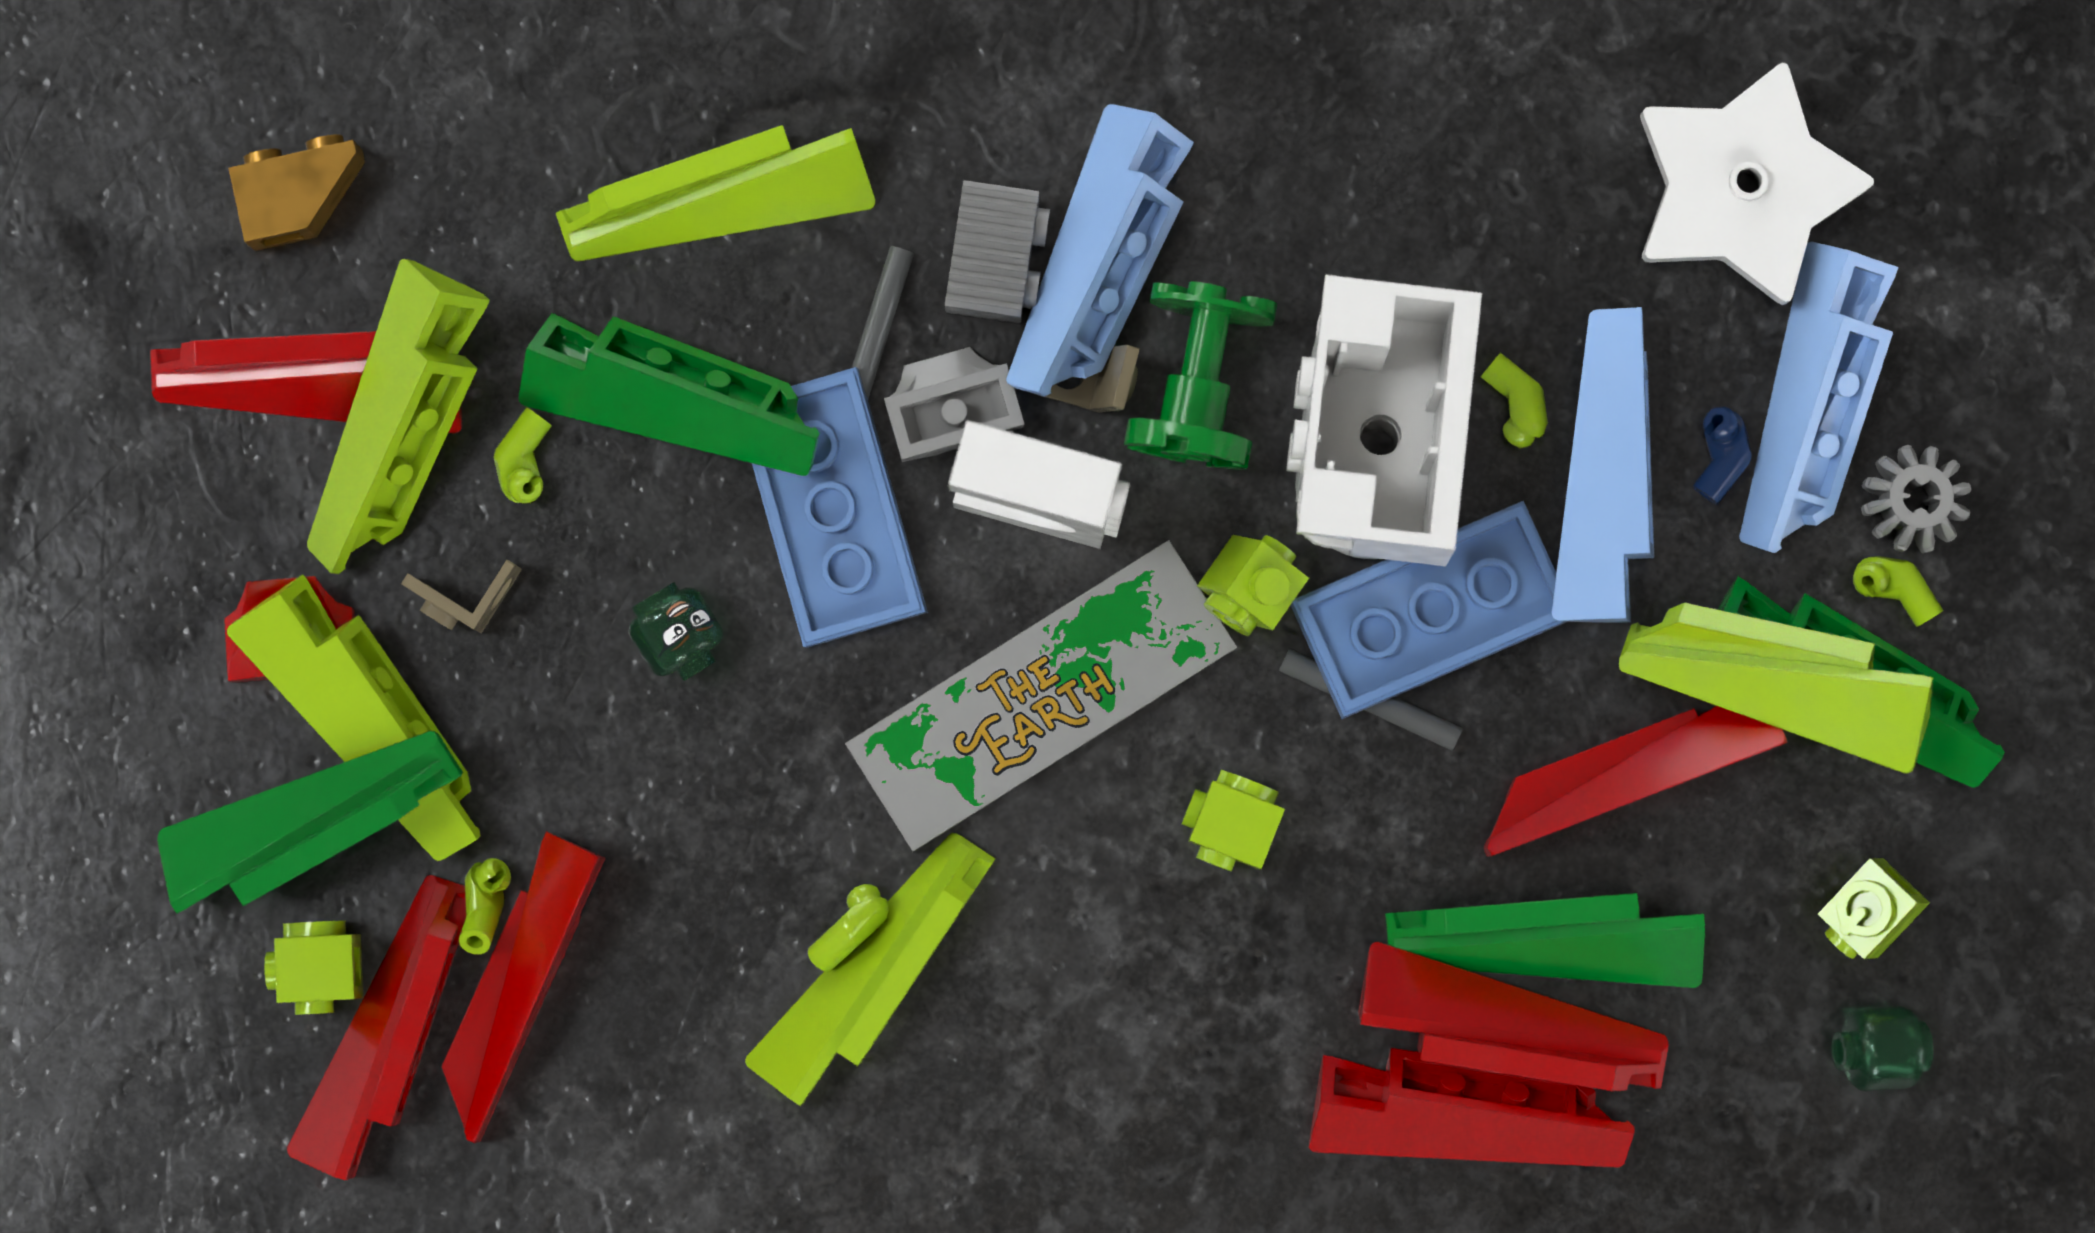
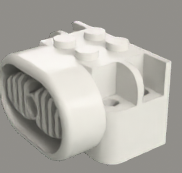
M1325 275L1322 306L1317 322L1312 356H1302L1300 370L1297 372L1293 408L1303 409L1302 421L1295 420L1287 458V471L1296 472L1297 534H1303L1304 537L1315 545L1332 548L1355 558L1387 559L1446 566L1456 547L1482 293ZM1369 430L1383 431L1390 436L1394 445V451L1387 455L1370 453L1364 448L1360 437Z

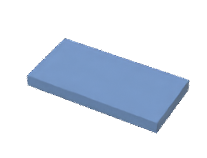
M854 367L791 386L798 397L797 413L804 425L811 428L816 427L820 433L813 466L806 476L753 463L752 466L803 647L808 648L928 613L858 368Z
M1524 501L1458 528L1455 551L1446 566L1386 559L1295 598L1290 605L1341 719L1568 622L1557 621L1552 616L1556 571Z

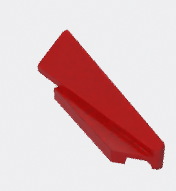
M376 331L196 340L181 343V348L150 350L152 395L160 403L347 422ZM460 406L448 433H458L462 429V406Z
M1719 706L1713 707L1700 716L1697 715L1695 708L1515 777L1505 797V803L1491 835L1483 849L1487 857L1499 854L1788 743L1782 729Z
M547 831L542 839L529 891H520L441 1066L464 1125L466 1140L475 1144L481 1141L581 920L582 916L580 914L605 861V857Z
M429 875L424 879L287 1147V1153L291 1158L346 1181L356 1176L373 1121L390 1127L400 1124L466 919L465 885L433 875Z
M1374 942L1369 947L1358 1010L1360 1024L1419 1032L1417 1049L1420 1060L1608 1091L1627 1090L1629 1084L1659 1089L1662 1086L1669 1046L1668 1039L1664 1034L1381 942Z
M1391 1048L1386 1071L1323 1055L1309 1148L1317 1153L1618 1168L1623 1166L1634 1137V1126L1629 1121L1618 1122L1609 1118L1595 1105L1596 1091L1590 1087L1420 1060L1418 1052Z

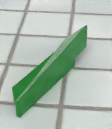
M551 313L526 348L518 397L519 402L525 407L801 476L808 475L813 466L820 433L816 427L811 428L804 425L797 413L798 397L790 384L614 316L602 333L597 336Z
M1738 576L1717 610L1874 643L1873 670L1933 677L1930 717L1916 763L1975 788L1984 781L2003 758L2005 752L2001 745H1996L1981 736L1974 725L1973 720L1979 708L1969 691L1805 593L1790 614Z
M428 731L162 828L158 833L157 841L170 904L178 914L229 884L241 904L245 906L401 819L419 806V799L456 780L463 774V771L440 735L435 731Z
M1637 893L1385 913L1388 945L1467 971L1687 988L1698 987L1703 979L1704 914L1640 918Z

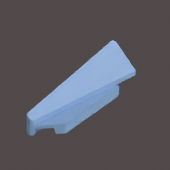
M1642 307L1597 309L1589 314L1552 605V616L1557 621L1631 623L1628 559L1654 558L1647 353L1644 351Z

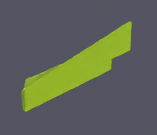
M781 125L601 187L588 194V202L560 210L556 213L569 254L574 261L578 262L869 210L875 206V197L852 128L791 150L784 127Z
M402 259L398 264L307 540L309 551L330 573L339 574L346 570L345 564L350 553L368 541L374 539L385 545L402 534L478 369L465 356L458 355L483 315L490 300L484 294L410 259Z
M302 574L234 621L227 628V634L344 762L428 731L437 732L463 771V774L456 780L419 799V806L398 821L437 861L444 860L480 837L479 828L474 825L460 804V800L471 792L468 772L360 615L336 630L310 583Z
M1682 603L1668 609L1662 623L1652 627L1640 625L1638 622L1632 624L1619 658V669L1622 672L1902 773H1910L1914 770L1930 717L1933 677L1873 670L1874 643L1688 603Z
M957 833L949 834L888 901L889 911L886 922L830 972L824 971L747 1055L745 1059L747 1067L790 1100L801 1106L837 1053L859 1066L996 858Z

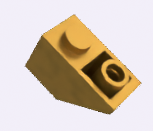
M340 134L321 136L305 143L307 150L282 156L281 149L278 148L259 150L246 154L243 157L245 164L229 167L244 242L253 250L258 251L316 238L365 163L363 150L354 140L344 142L343 135Z

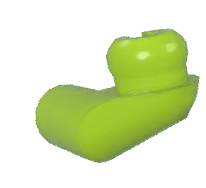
M1500 352L1482 374L1481 378L1509 401L1510 418L1502 429L1504 437L1512 445L1526 448L1532 445L1535 437L1540 438L1543 436L1548 424L1544 390L1536 380Z
M527 407L494 452V462L500 488L505 496L515 503H531L540 497L543 491V481L540 477L533 451L552 427L550 423Z
M1872 556L1863 559L1857 565L1853 574L1855 589L1865 597L1899 600L1916 627L1943 611V608L1921 573L1912 562Z
M489 858L483 863H474L465 877L466 919L460 934L459 944L465 951L472 954H483L490 949L504 907L503 890L510 885L511 873L508 866L500 859Z
M863 884L851 890L846 902L849 910L808 948V956L817 968L830 972L886 922L889 911L888 901L881 897L876 886Z

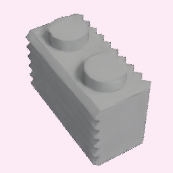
M963 181L945 299L946 313L1021 323L1023 308L1032 309L1033 306H1036L1041 272L1029 270L1032 246L1045 247L1050 209L1038 208L1039 191Z

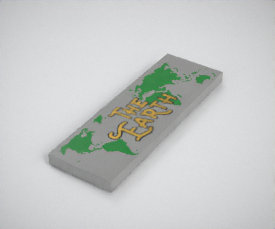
M1168 540L845 744L909 847L914 852L1237 649V646L1221 621L1204 607L1206 597L1201 589L1197 587L1196 581L1170 540Z

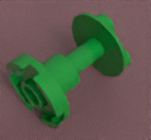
M1189 282L1188 288L1168 283H1153L1150 303L1167 311L1190 316V328L1181 375L1171 374L1167 377L1160 420L1147 418L1128 419L1124 445L1138 453L1186 463L1187 459L1206 462L1207 467L1235 470L1247 469L1253 441L1223 431L1231 386L1219 382L1229 324L1272 326L1278 303L1252 296H1241L1240 302L1225 299L1226 288L1203 282Z

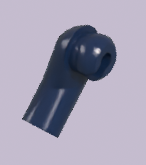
M1727 407L1713 408L1703 419V429L1711 462L1692 486L1697 493L1715 505L1721 502L1750 464L1752 456L1746 426L1742 417Z

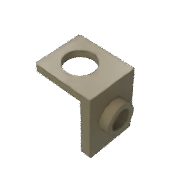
M1130 345L1113 347L1101 372L1085 379L1082 378L1079 384L1071 389H1064L1056 384L1052 385L1051 394L1042 397L1098 413L1124 410L1125 404L1131 398L1137 382L1138 369L1135 365L1139 348Z
M506 560L473 613L408 573L401 584L426 599L420 611L438 623L453 630L459 620L475 631L482 633L522 569L511 561Z

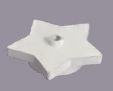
M1786 63L1778 64L1723 109L1651 106L1646 107L1640 115L1642 125L1666 185L1642 253V259L1649 263L1700 260L1723 261L1781 305L1787 304L1793 297L1811 228L1866 192L1874 184V179L1870 175L1810 137L1792 75ZM1743 171L1752 175L1756 179L1759 189L1752 193L1742 191L1737 185L1739 172Z

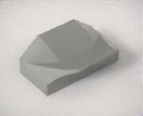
M970 347L904 365L896 392L890 397L884 398L901 461L905 462L931 457L959 449L967 420L1008 432L1023 428L1025 424L1015 389L1006 381L1009 373L1007 363L1002 365L991 364L981 358Z

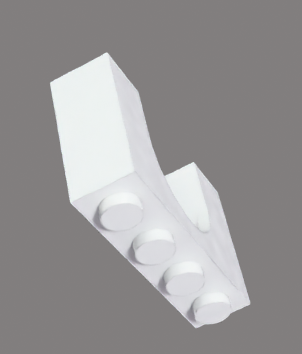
M967 420L950 477L949 488L951 491H955L953 499L954 508L1100 549L1104 535L1117 538L1130 483L1119 480L1121 463Z

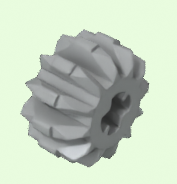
M1902 446L1898 449V464L1887 456H1883L1875 462L1877 470L1884 480L1877 477H1868L1863 481L1862 488L1868 493L1879 496V500L1862 505V514L1864 516H1872L1881 513L1884 520L1876 525L1872 531V534L1877 539L1889 534L1893 529L1897 530L1893 542L1894 550L1906 551L1912 542L1913 536L1921 553L1933 551L1935 545L1934 534L1945 542H1950L1957 537L1956 530L1948 519L1965 521L1970 516V510L1963 505L1954 503V498L1970 493L1971 486L1965 482L1952 486L1948 478L1959 470L1960 464L1956 460H1951L1940 469H1937L1936 464L1939 450L1936 447L1929 446L1926 448L1918 462L1912 446ZM1905 487L1910 491L1922 487L1926 491L1928 499L1922 501V504L1928 506L1927 511L1923 508L1913 512L1907 509L1904 500L1911 495L1903 493Z

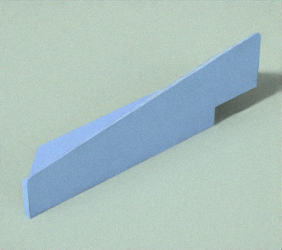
M1109 104L1104 108L1041 281L1036 306H1033L1006 378L1007 383L1012 387L1037 395L1047 396L1051 394L1052 385L1071 377L1085 379L1103 370L1183 205V201L1168 191L1166 186L1189 153L1194 142L1156 113Z
M1812 241L1807 243L1798 275L1739 536L1741 542L1776 553L1782 549L1780 544L1786 536L1803 525L1817 526L1834 515L1893 335L1892 331L1872 324L1892 285L1898 267L1850 250Z

